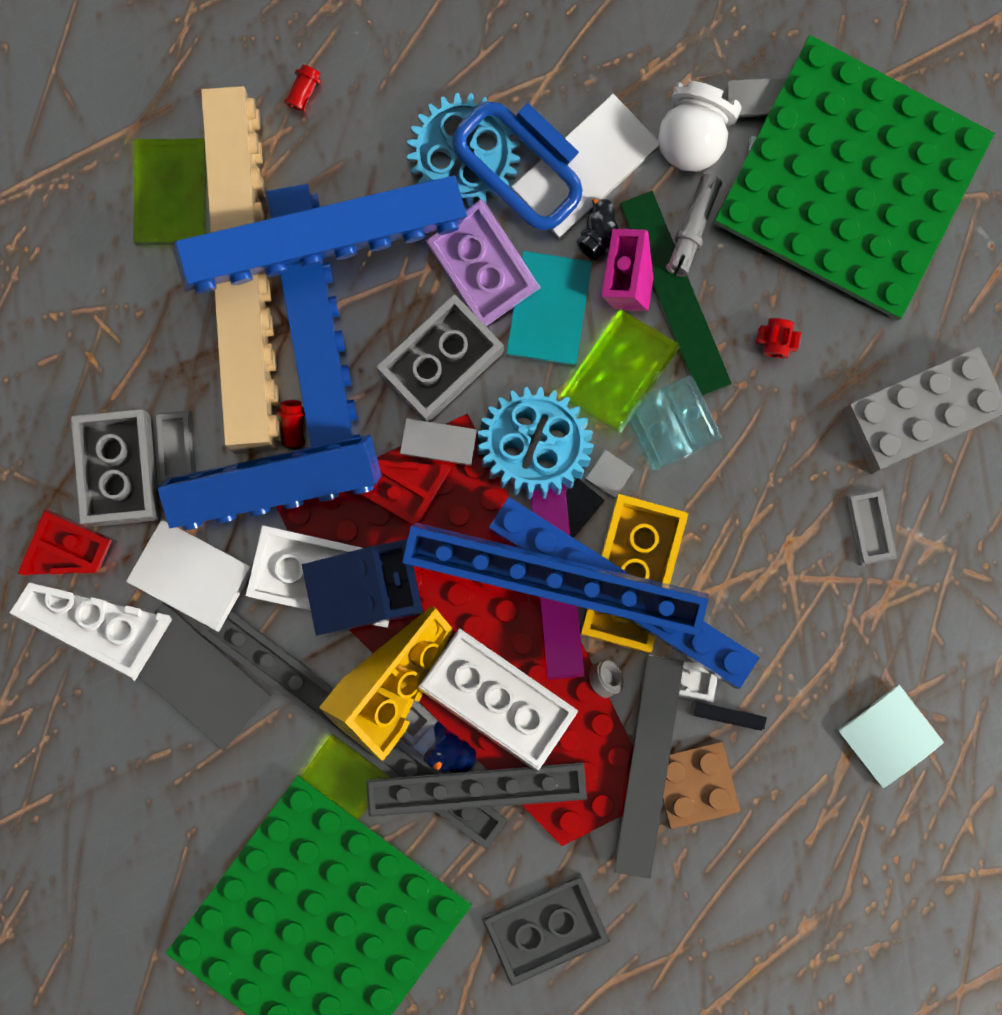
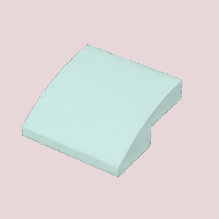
M897 685L870 704L868 709L839 730L840 734L883 789L916 766L944 742L900 685Z

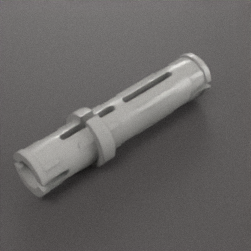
M711 174L701 175L682 230L676 233L674 239L676 246L666 266V269L674 274L679 262H681L676 276L686 277L688 275L695 251L699 250L703 243L701 235L718 191L722 186L721 179L715 176L710 189L708 188L712 177Z

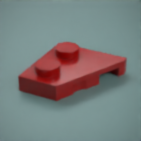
M378 460L382 476L377 484L373 485V490L360 495L410 525H414L415 523H420L452 467L445 464L431 465L418 464V462Z
M45 510L18 574H80L99 572L113 539L55 512Z

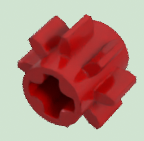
M769 318L767 326L761 325L758 328L756 345L764 346L762 354L771 358L788 359L790 351L796 352L799 349L802 333L794 331L795 323L781 318Z

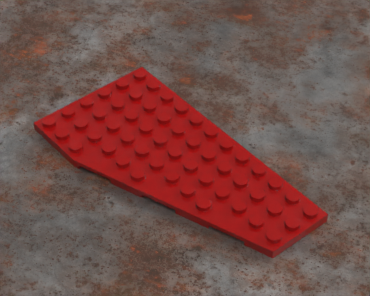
M468 413L446 423V425L475 429ZM476 433L471 466L401 455V446L377 457L378 460H390L391 462L405 461L431 465L445 464L452 467V470L421 519L420 524L510 545L489 531V526L509 495L505 488H500V477L495 479L489 478L492 467H482V459L486 455L478 454V446L481 444V442L477 441L478 433ZM352 490L340 492L337 498L329 501L319 502L318 498L304 500L305 503L291 509H284L283 505L276 506L287 531L361 548L408 539L410 527L412 526L362 495L353 494ZM414 566L423 612L431 606L436 608L453 628L445 648L460 628L578 710V713L543 765L584 762L587 799L523 804L522 806L561 846L623 815L633 745L609 697H601L591 686L589 670L593 664L582 642L584 677L548 680L539 596ZM421 614L390 620L388 628L367 625L349 630L373 654ZM423 693L420 702L486 770L529 767Z

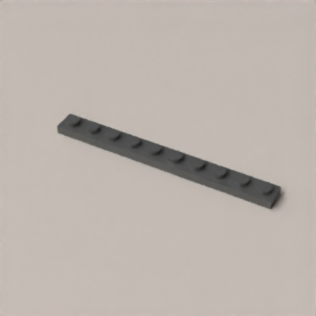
M230 611L219 632L207 625H204L199 633L391 778L446 773L441 768L435 770L433 762L402 739L397 742L383 762L377 759L339 729L319 708L334 688L233 611ZM492 807L436 811L486 850L509 821Z

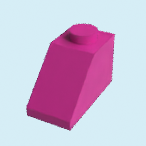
M612 229L601 297L615 310L648 311L653 284L648 231Z

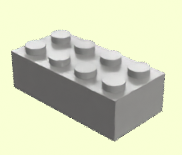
M977 347L848 405L842 411L873 474L1002 416V393L980 347Z

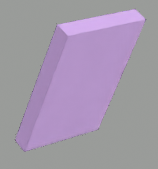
M480 199L466 210L467 217L458 225L459 229L445 235H439L437 231L425 241L468 308L487 327L541 287L485 201Z

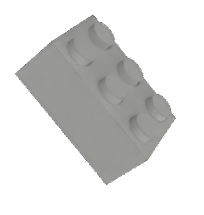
M454 294L376 368L378 374L423 421L430 422L504 353V345Z
M144 409L71 416L80 524L86 527H99L160 520L151 415Z

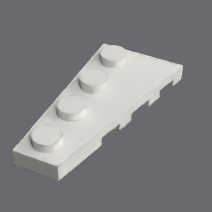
M28 583L10 611L12 617L133 681L138 677L172 621L169 615L153 614L127 605L123 607L110 604L105 600L76 596L71 592Z

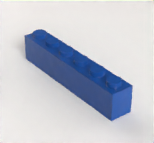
M370 434L167 478L157 489L169 529L182 526V530H191L202 526L203 521L215 519L216 523H225L237 518L236 514L249 512L250 516H258L271 510L270 507L283 505L284 509L301 506L305 503L304 500L318 498L319 502L329 501L337 498L340 492L352 490L353 494L366 493L374 489L373 485L377 484L382 474Z

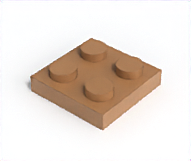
M723 741L670 754L663 795V804L670 829L741 812Z

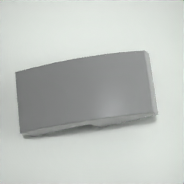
M786 79L728 81V102L732 103L736 99L740 103L742 108L738 118L767 117Z

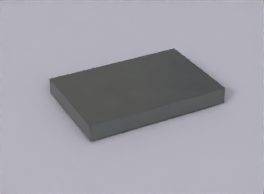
M581 873L482 918L511 987L611 942Z

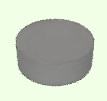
M602 660L591 666L589 680L592 688L598 695L608 698L622 690L623 676L615 663L610 660Z

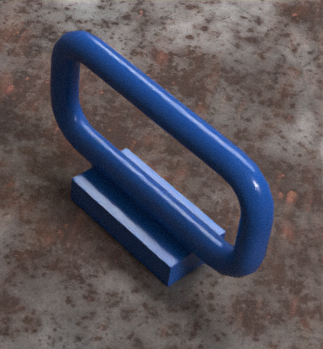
M528 102L517 115L501 103H481L464 118L454 131L452 143L454 152L459 159L533 228L549 230L557 227L573 212L581 201L583 192L581 180L568 166L579 151ZM487 116H495L500 119L567 184L569 189L567 197L550 215L540 216L467 146L468 135Z

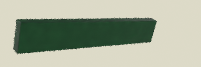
M653 191L621 202L619 207L628 229L648 231L653 269L652 288L697 397L700 398L732 384L689 278L688 276H676L681 262H679L674 274L666 269L675 244Z

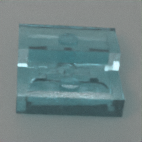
M693 375L677 380L624 406L653 470H658L722 439L721 433Z

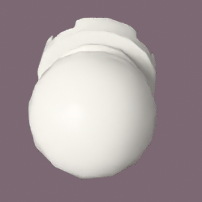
M689 81L688 86L683 87L681 82H677L671 97L676 107L668 111L660 125L658 135L660 151L670 164L681 171L699 172L717 162L726 149L728 139L726 126L736 123L742 108L736 99L729 103L721 98L723 94L721 89L706 83Z

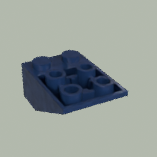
M408 539L370 546L301 564L316 636L424 614L414 566L402 563Z

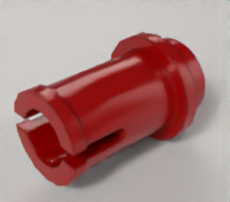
M302 64L300 69L295 70L297 77L284 101L287 106L299 112L305 111L315 85H320L321 83L319 79L321 73L308 65Z
M298 400L282 401L280 408L277 410V415L281 417L282 445L290 448L300 447L304 445L302 416L305 415L304 407H302L301 401Z

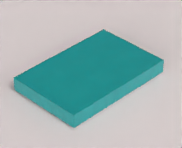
M523 251L522 259L541 288L514 307L506 356L576 367L592 261Z

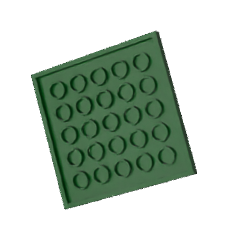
M809 35L713 223L890 317L900 320L919 286L995 133L818 38Z
M297 775L165 954L247 1015H392L468 912L472 903L303 777Z

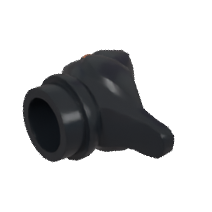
M592 199L593 211L587 218V229L581 232V237L576 241L580 250L594 261L598 260L600 256L607 254L610 247L612 229H619L614 218V204L608 199Z

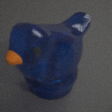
M438 721L434 725L435 741L424 754V762L435 770L445 772L450 770L453 773L468 772L476 759L475 748L470 746L467 741L460 740L457 735L448 731Z

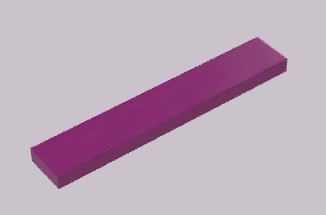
M561 483L562 489L558 496L551 488L548 489L546 499L541 497L539 490H534L531 498L532 512L570 535L565 485ZM540 597L548 680L584 677L578 607Z

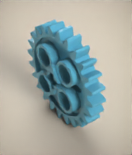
M455 93L453 104H449L443 96L441 97L440 109H437L431 103L428 105L430 117L419 113L418 120L423 125L422 128L411 126V132L418 138L407 140V146L416 150V152L407 155V161L417 162V165L410 170L411 175L422 174L417 184L450 176L458 156L454 152L453 136L446 133L444 126L451 120L461 123L478 106V104H474L473 93L469 94L467 102H461L459 94ZM484 97V98L481 100V102L479 103V105H480L481 103H486V102H487V98ZM487 116L478 124L469 149L509 186L504 176L516 175L517 171L509 166V163H518L520 161L518 155L511 153L512 150L520 147V142L510 141V137L514 133L509 128L506 129L505 124L495 116ZM482 134H489L496 140V146L491 150H482L477 144V138ZM442 152L449 156L451 162L448 167L438 169L432 165L431 157L435 153ZM462 162L456 180L462 200L466 201L467 207L469 208L473 205V199L475 198L484 200L486 203L487 193L497 199L499 196L482 180L477 183H470L465 180L463 171L467 166Z
M525 387L523 397H519L512 390L510 391L509 402L499 397L497 401L498 409L489 406L487 412L489 418H482L480 427L483 430L478 431L477 441L481 442L478 446V454L486 455L482 459L483 468L492 467L490 479L502 477L501 489L512 484L514 485L513 495L515 496L523 488L526 489L528 499L532 498L534 490H539L541 497L546 499L548 489L551 488L558 496L562 489L561 483L571 489L574 484L573 477L582 478L584 473L582 467H588L591 459L588 455L592 453L593 444L588 441L591 440L593 432L591 430H584L587 427L588 418L577 419L581 409L579 406L572 409L568 408L569 397L559 402L556 400L557 391L555 390L549 397H545L542 387H539L536 395H531L528 387ZM542 417H547L548 421L543 428L541 440L537 443L530 466L524 469L522 465L527 458L530 444L533 443ZM528 418L532 421V424L522 425L517 419ZM560 430L566 436L558 438L553 436L550 431ZM512 447L519 450L520 454L512 456L504 450ZM548 460L554 466L552 468H543L538 464V461Z

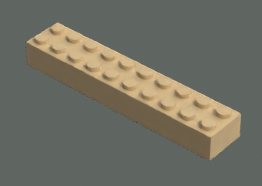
M245 86L201 89L211 233L267 220L266 212L263 211L262 203L259 202V198H265V185L263 177L260 176V169L257 167V164L263 163L261 142H258L257 133L254 131L260 129L259 109L256 108L254 97L249 98ZM266 273L252 275V280L247 283L231 285V282L228 281L216 284L217 289H215L225 446L234 454L277 451L276 441H282L281 422L274 415V406H279V389L271 377V371H277L276 351L272 350V344H269V336H275L274 319L266 305V302L272 301V287Z

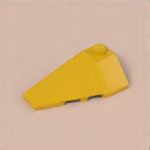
M432 606L342 678L319 707L339 729L382 762L406 732L410 721L406 720L414 700L420 702L423 692L417 688L427 675L428 670L430 671L442 654L453 631L449 623Z

